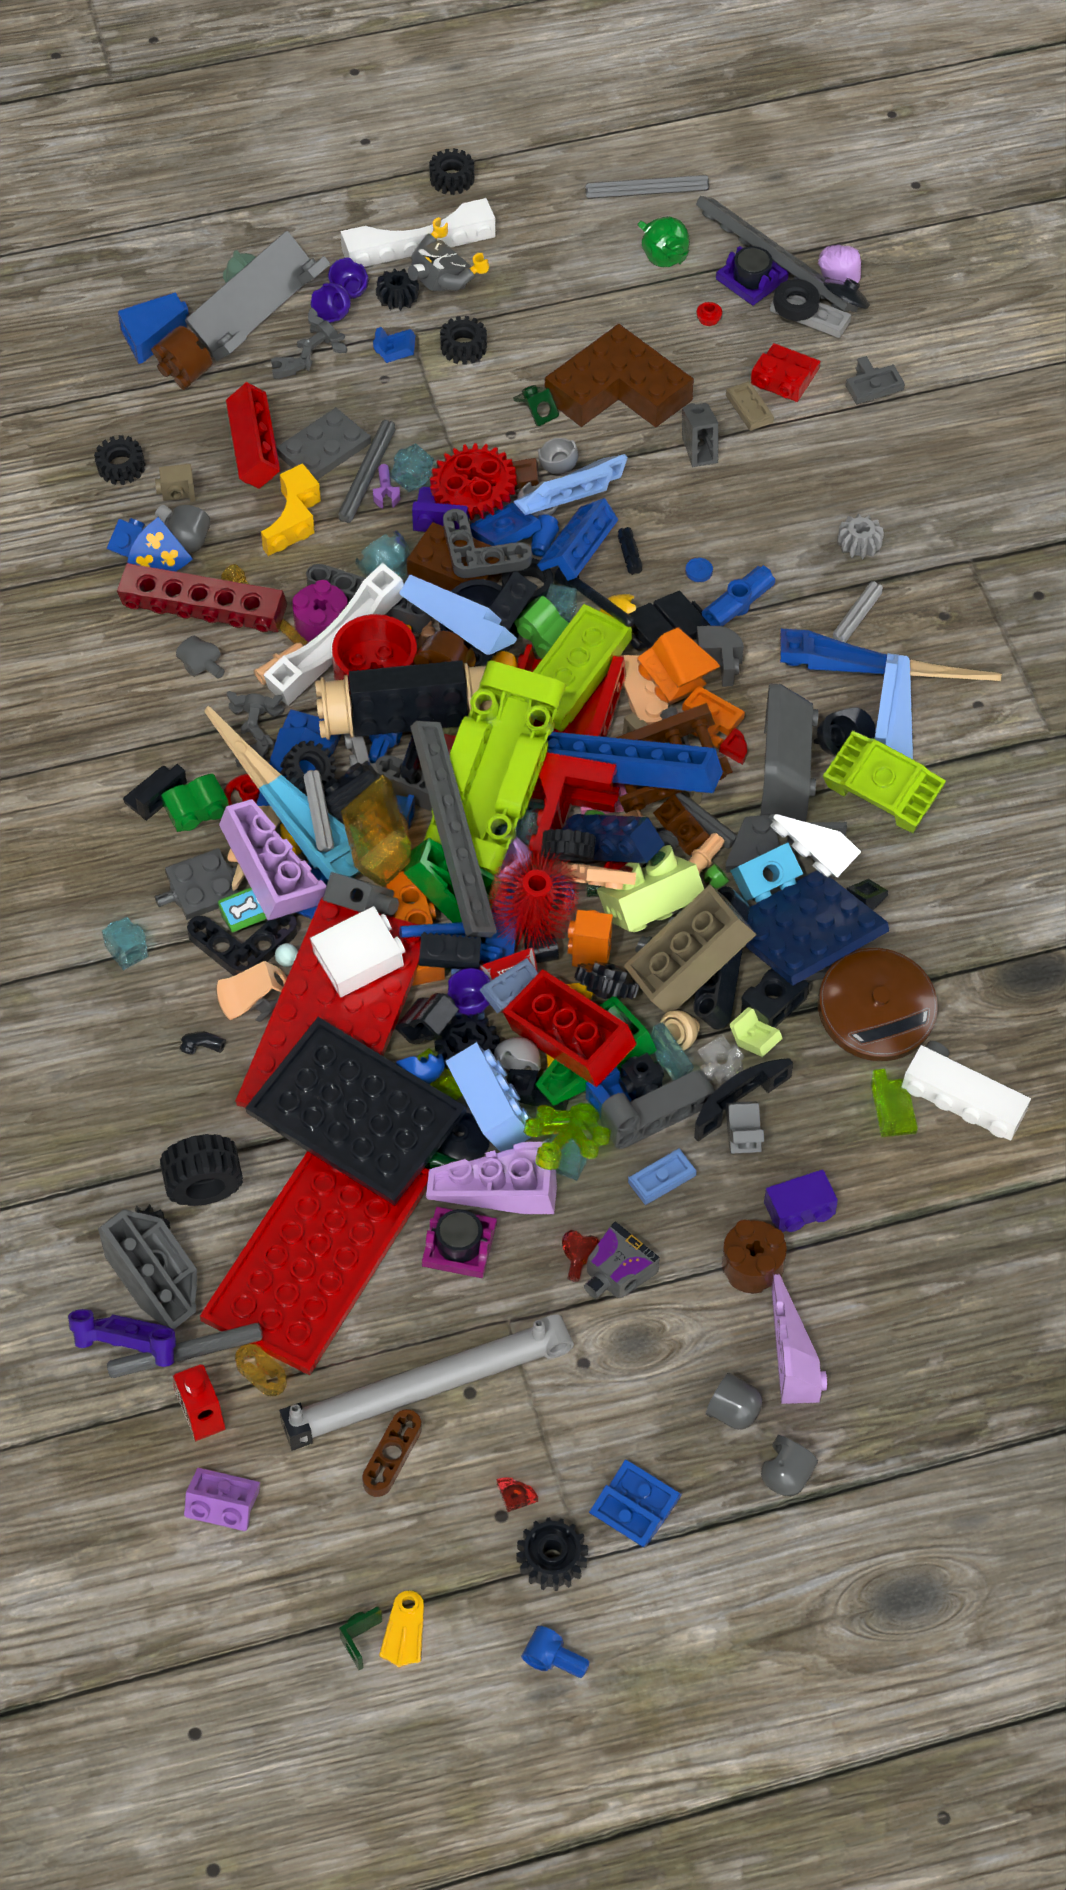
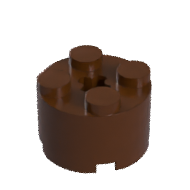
M179 326L155 344L151 351L159 361L157 368L160 373L165 377L169 375L174 377L176 384L185 390L213 365V361L206 347L201 350L197 345L199 338L186 327Z
M437 631L434 635L428 636L415 654L414 663L419 665L463 660V668L464 663H467L469 667H475L476 657L472 648L468 649L463 644L465 640L462 637L449 631Z
M746 1219L737 1222L736 1226L729 1231L724 1241L722 1270L734 1288L745 1293L757 1294L772 1286L773 1275L780 1274L782 1278L787 1251L783 1232L766 1222Z

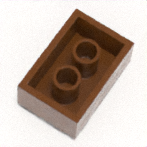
M434 522L431 523L407 558V578L409 575H412L447 591H451L459 584L469 580L484 579L498 583L502 577V573L472 578L458 577L452 568L443 526ZM473 538L475 548L491 546ZM456 540L453 544L457 547H463L467 545V542ZM466 556L461 557L463 565L468 566ZM488 557L487 559H485V561L490 564H495L500 561L497 557Z

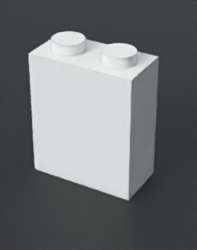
M374 906L310 938L313 952L340 998L404 966L402 954L405 953L404 946L398 937H392L389 932L392 929L387 917L384 914L379 915Z

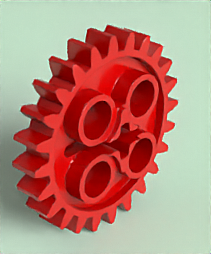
M474 443L472 449H468L466 444H464L463 451L460 452L453 448L454 455L450 456L445 453V462L437 460V468L432 469L433 477H430V489L435 503L467 506L470 520L474 519L475 514H479L480 518L484 519V512L487 511L493 516L494 508L503 510V502L510 503V495L516 493L517 475L512 459H507L505 452L499 454L497 447L489 451L488 444H485L482 449H478L477 443Z

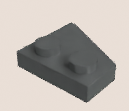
M770 815L744 818L726 861V873H730L731 869L779 847L777 833L770 827L773 823L769 818Z

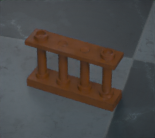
M704 703L616 738L683 745L681 742L683 736L697 733L702 747L714 748L708 728L715 725L707 703ZM726 756L719 758L723 770L720 780L733 773ZM624 784L627 794L619 796L618 799L625 813L636 809L640 811L646 805L685 790L649 786L637 789L636 785Z

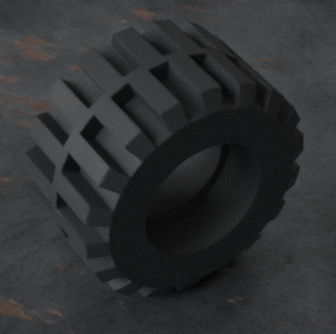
M217 1134L191 1136L172 1144L161 1155L160 1165L167 1197L179 1205L201 1206L215 1203L231 1196L242 1186L243 1175L236 1144L228 1137H222Z

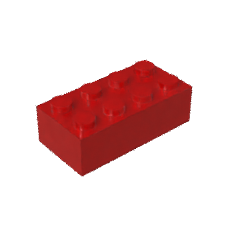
M544 969L502 1011L512 1031L521 1037L533 1041L540 1050L595 1087L637 1045L628 1024Z

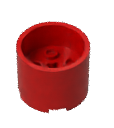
M364 615L347 622L338 630L332 643L334 680H343L344 675H348L349 693L351 695L349 671L415 665L414 657L417 653V643L413 632L402 621L387 615Z

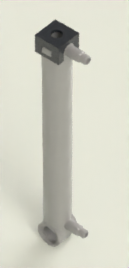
M550 1315L541 1320H536L531 1328L304 1407H302L300 1402L280 1409L281 1424L291 1451L313 1444L312 1438L348 1425L542 1357L548 1359L560 1357L568 1353L573 1348L574 1343L562 1316Z

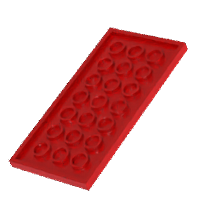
M321 897L235 1100L237 1106L246 1108L317 1017H320L384 1056L416 977V970L419 965L421 937L400 938L399 927L419 924L385 915L391 925L392 930L389 931L393 938L398 937L404 946L405 953L402 954L404 966L340 998L314 954L310 938L361 912L324 901L323 897Z
M307 1151L200 1314L201 1322L221 1332L259 1323L263 1338L260 1341L247 1345L311 1375L427 1190L429 1169L424 1168L394 1206Z

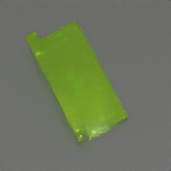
M885 1069L873 1070L871 1090L881 1137L916 1134L918 1127L911 1095L906 1089L902 1088L904 1079L888 1080Z

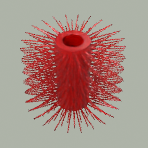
M537 851L536 861L538 866L534 863L533 868L531 854L529 866L526 859L524 861L528 872L525 866L523 868L522 864L518 863L519 865L516 869L511 866L509 867L516 874L505 871L504 874L508 878L506 876L494 878L496 882L499 881L501 883L493 884L495 888H498L493 890L496 895L492 897L495 898L488 899L492 901L489 904H495L490 906L510 909L508 911L499 909L491 912L508 914L505 917H498V919H501V922H503V919L506 920L503 924L499 925V928L510 925L509 929L512 927L516 929L514 934L520 931L517 947L525 927V937L528 929V941H531V936L533 939V932L534 940L537 939L538 933L541 938L542 934L539 927L541 931L543 929L547 938L549 935L552 937L549 933L551 930L555 931L556 929L552 928L551 924L556 928L557 926L559 928L566 926L561 923L572 918L570 916L567 917L568 915L566 914L572 911L569 909L578 905L574 903V901L578 900L571 901L570 899H579L576 898L579 896H575L579 894H571V897L574 898L555 896L558 893L570 896V893L579 892L561 890L562 888L568 889L575 885L559 884L563 881H570L567 878L562 880L557 878L554 880L556 877H561L566 873L562 871L557 873L560 870L559 868L551 872V864L548 869L546 868L549 853L542 871V860L538 870L539 852ZM512 876L514 877V879L516 878L519 882H515L513 878L511 879L510 877ZM511 882L513 883L514 887H511L509 884L507 885L506 883ZM510 888V889H512V890L515 891V892H514V893H510L509 891L507 892L506 890ZM506 895H508V896L511 895L513 898H512V899H507V898H505V897H507ZM560 899L563 902H561L560 904L559 902L556 903L553 900ZM493 900H499L501 902L510 901L511 903L509 905H506ZM557 905L559 909L556 910L552 906ZM555 912H556V913L558 912L559 914L561 913L562 915H561V916H560V915H559V916H558V915L555 916L554 913H555ZM548 916H553L556 920L558 919L560 922H554L552 918L550 920Z

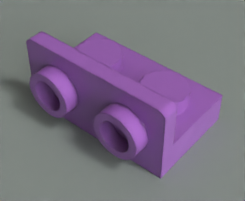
M197 1468L186 1491L184 1516L190 1519L246 1531L249 1526L250 1511L259 1494L260 1482Z

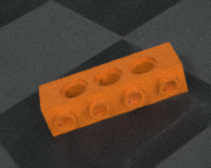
M404 871L384 875L385 888L393 890V897L399 901L398 910L392 917L419 925L433 924L432 920L436 919L434 904L427 902L426 896L404 874ZM418 965L417 974L412 986L445 980V969Z

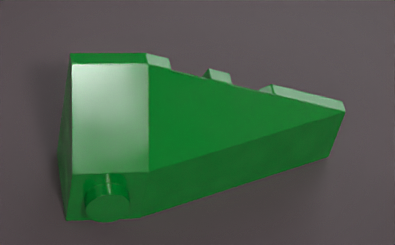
M612 996L600 1005V1007L628 1024L637 1043L616 1066L620 1074L621 1065L633 1056L639 1057L645 1053H648L650 1056L657 1051L649 1031L617 997ZM554 1059L535 1085L554 1106L586 1091V1083L588 1081Z

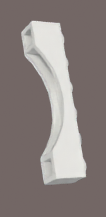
M487 199L462 203L456 211L441 220L440 227L448 223V234L444 238H437V241L442 240L451 248L494 238L495 217ZM433 224L406 231L381 230L368 226L341 231L342 251L345 258L349 257L364 267L412 257L413 252L428 233L431 234L433 232Z
M384 563L378 566L362 582L356 594L340 615L321 634L300 649L284 655L264 674L268 689L275 695H282V701L289 706L333 664L332 643L338 630L347 622L360 616L370 614L385 615L403 598L400 595V590L404 586L403 580Z

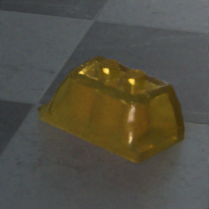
M382 774L342 809L341 814L355 868L374 883L385 887L409 864L411 860V839L405 815L391 781Z

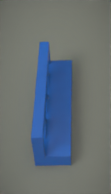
M605 498L581 506L537 564L541 571L558 565L568 581L577 578L618 521Z

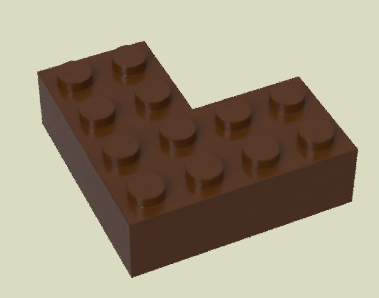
M620 324L614 326L545 377V388L550 389L557 409L580 427H583L619 400L657 428L693 400L694 379Z

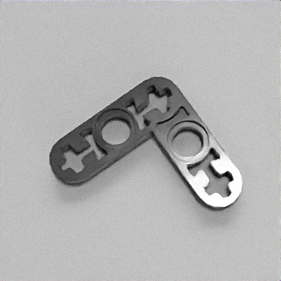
M451 509L444 514L443 529L452 568L458 577L472 578L519 571L531 565L532 550L529 545L516 542L475 548L467 514L460 509ZM453 521H457L459 524L458 530H455ZM456 540H464L467 542V545L457 547L453 543ZM466 556L468 566L463 565L461 557ZM488 557H497L500 561L495 564L487 563L485 559H487Z

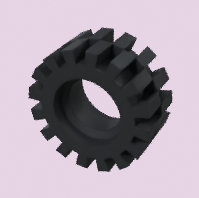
M453 148V152L445 149V153L439 151L437 156H432V160L429 162L430 181L432 187L435 186V190L439 192L442 189L443 194L450 191V195H455V191L461 194L463 193V188L466 191L470 189V185L472 186L474 183V160L471 159L470 154L466 155V152L463 150L458 153V149ZM455 170V171H459V172H456V173H447L446 171Z
M457 316L456 321L451 318L448 320V324L444 323L442 325L440 345L443 356L446 355L447 360L450 361L453 358V363L458 364L460 360L462 365H467V360H470L472 364L475 363V358L480 360L482 354L485 355L487 330L482 322L478 323V319L473 318L470 321L469 316H465V320H461V317ZM459 338L471 339L469 342H458L455 340Z
M119 435V439L115 440L114 436L110 437V442H107L105 439L102 441L103 447L98 445L96 448L97 452L94 454L98 473L100 477L104 478V481L108 482L111 480V483L116 485L117 481H120L121 485H125V480H129L132 483L134 482L133 477L139 479L141 477L140 472L144 473L145 460L142 448L139 446L138 441L132 440V437L128 436L124 440V436ZM117 457L129 458L122 464L110 463Z
M301 741L298 745L293 746L284 756V760L280 765L283 768L280 774L287 776L286 779L304 794H307L304 773L299 766L301 760L309 761L320 772L323 786L329 780L334 779L336 775L333 774L336 771V765H332L335 762L334 756L328 758L327 755L330 753L328 748L322 751L323 745L318 743L314 746V741H309L307 744L305 741Z
M570 829L545 830L542 838L541 856L543 855V857L547 858L549 853L548 859L553 857L554 861L561 860V862H566L570 860L571 863L591 862L594 860L596 836L588 832L571 831Z

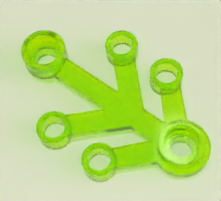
M579 1103L567 1111H555L554 1108L547 1105L538 1106L536 1117L527 1119L523 1130L530 1137L558 1134L552 1142H545L537 1149L535 1163L547 1170H554L560 1166L561 1150L572 1138L579 1147L580 1154L588 1159L596 1158L600 1145L609 1144L611 1131L606 1127L599 1126L597 1123L600 1116L599 1112L588 1103ZM553 1121H569V1123L551 1124ZM581 1129L590 1132L592 1135L591 1140L586 1137Z

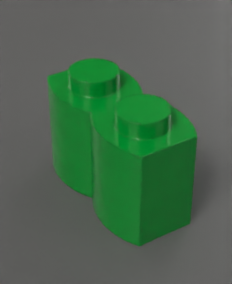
M214 774L200 776L188 784L171 788L161 795L163 806L177 832L191 831L203 821L220 819L224 814L226 806H229L228 799Z

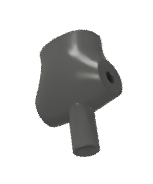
M194 635L183 641L177 648L176 657L184 663L185 669L190 675L195 677L205 670L217 679L224 675V669L215 663L221 656V653L213 643L205 642Z

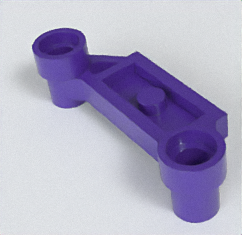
M78 1309L68 1315L69 1329L73 1332L76 1347L86 1348L91 1346L94 1341L110 1343L113 1346L136 1349L143 1353L149 1352L155 1357L156 1365L161 1367L170 1366L175 1362L173 1349L176 1346L175 1331L167 1326L114 1314L108 1318L94 1320L93 1312L88 1309Z

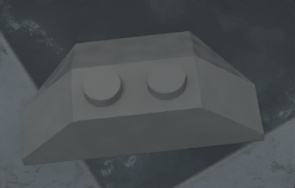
M123 1209L98 1228L105 1258L143 1311L161 1325L173 1330L196 1313L197 1269L162 1218Z

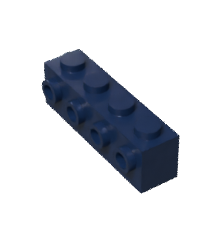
M575 814L567 819L566 825L562 828V830L570 829L571 831L588 832L596 836L594 860L647 863L665 845L648 817Z

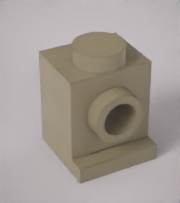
M191 464L159 467L160 478H155L157 495L162 494L163 501L190 498V502L196 501Z

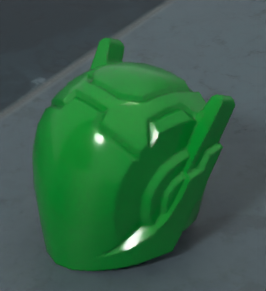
M666 216L657 218L648 224L640 220L637 224L645 232L642 238V248L652 264L664 268L677 263L681 265L686 259L690 245L689 233L679 219Z

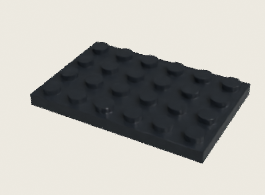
M320 1017L316 1018L245 1108L250 1116L394 1206L467 1112L466 1106Z

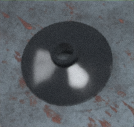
M847 278L845 282L835 279H826L824 281V286L842 300L863 309H868L870 306L866 297L858 290L860 284L850 278Z
M465 1113L436 1152L457 1160L466 1159L471 1161L484 1157L488 1151L490 1141L482 1133L473 1114ZM458 1132L464 1133V1135L460 1137L454 1134Z

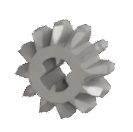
M859 513L856 518L848 516L846 521L841 522L839 526L838 545L841 546L842 553L850 552L851 558L855 555H859L862 560L866 555L873 557L876 551H880L882 547L884 531L880 527L879 520L871 521L870 514L865 518L861 517Z

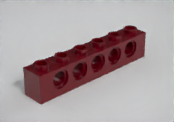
M129 563L125 566L117 589L122 605L130 609L142 608L157 614H176L185 619L193 617L203 619L209 623H227L236 628L244 626L255 628L260 632H279L287 608V601L283 590Z

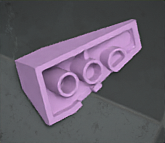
M521 1142L514 1144V1148L496 1153L494 1150L485 1153L486 1156L471 1161L463 1159L429 1169L426 1198L519 1214H554L557 1191L554 1142Z
M780 1274L773 1275L771 1290L781 1404L819 1403L821 1392L827 1390L826 1371H820V1361Z

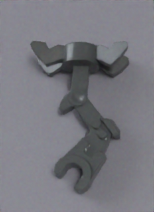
M310 308L308 313V321L311 324L310 332L317 333L309 339L297 341L298 348H303L299 358L274 357L271 359L272 368L280 367L272 369L274 379L296 375L297 371L305 368L309 371L312 365V360L310 359L312 350L323 341L325 343L331 342L334 352L347 353L345 344L339 343L340 340L345 339V334H338L328 321L317 317V312Z
M227 691V697L230 700L229 709L236 715L243 710L249 713L248 721L241 726V734L247 732L252 734L257 743L250 747L265 760V754L269 747L274 749L275 743L269 735H265L259 728V715L265 711L272 717L282 714L284 707L278 705L283 699L282 695H275L272 699L256 693L237 696L235 692ZM236 758V766H242L239 760Z

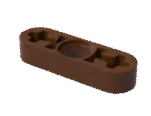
M404 1409L397 1412L373 1453L362 1475L363 1487L369 1495L374 1497L384 1496L392 1488L421 1434V1419L415 1411ZM412 1421V1428L406 1429L402 1440L399 1438L402 1432L401 1424ZM389 1446H396L402 1453L397 1459L389 1460L384 1457L383 1451ZM382 1465L385 1468L383 1471L384 1483L378 1482L376 1486L372 1485L371 1477H378Z

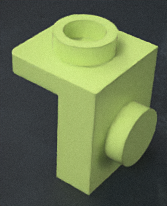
M750 1007L746 1008L730 1023L737 1046L761 1057L783 1039L780 1030L758 1021L755 1010Z

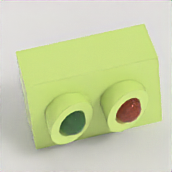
M666 845L648 861L646 867L641 869L639 863L629 862L619 869L636 873L635 885L623 884V889L602 886L597 889L604 912L606 914H613V924L629 932H638L645 929L647 923L654 920L667 919L673 915L672 912L680 908L684 909L704 890L696 864L675 856L671 845Z

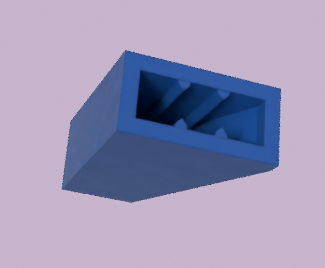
M176 292L118 311L120 330L138 364L153 355L151 348L173 329L179 326L187 328L185 319L189 316L185 301L181 302Z

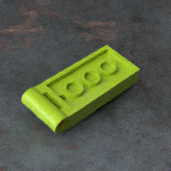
M586 604L582 605L533 671L534 673L557 679L566 685L554 718V728L561 732L566 729L569 722L571 723L606 676L613 656H620L632 640L631 627H626L617 619ZM538 717L536 720L545 723L546 717Z

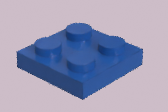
M513 502L504 506L503 510L495 511L493 516L489 514L484 519H479L470 524L472 537L491 546L516 543L521 539L531 537L533 533L542 529L538 518L532 514L525 515Z

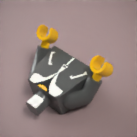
M438 217L433 221V232L431 234L428 233L413 252L411 257L412 263L408 268V276L413 281L419 280L431 291H458L465 289L466 284L475 278L474 274H484L488 271V259L484 260L483 253H477L473 256L474 265L470 266L442 240L437 241V238H444L448 234V223L440 227L441 218Z

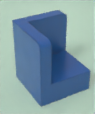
M617 1067L597 1087L589 1082L586 1083V1100L600 1119L602 1104L609 1097L617 1093H624L619 1085L620 1071ZM626 1095L628 1100L631 1102V1098L629 1097V1095Z

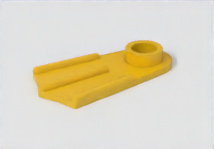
M404 1591L397 1595L385 1631L379 1656L397 1667L421 1662L424 1602L418 1593ZM406 1600H412L415 1603L410 1609L402 1606Z

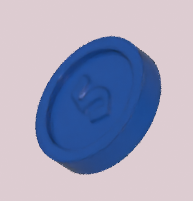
M704 558L691 559L686 564V576L694 582L707 581L712 576L713 566Z

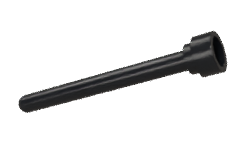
M560 568L556 570L555 580L564 588H575L626 627L633 626L634 618L579 579V575L577 578L568 581Z

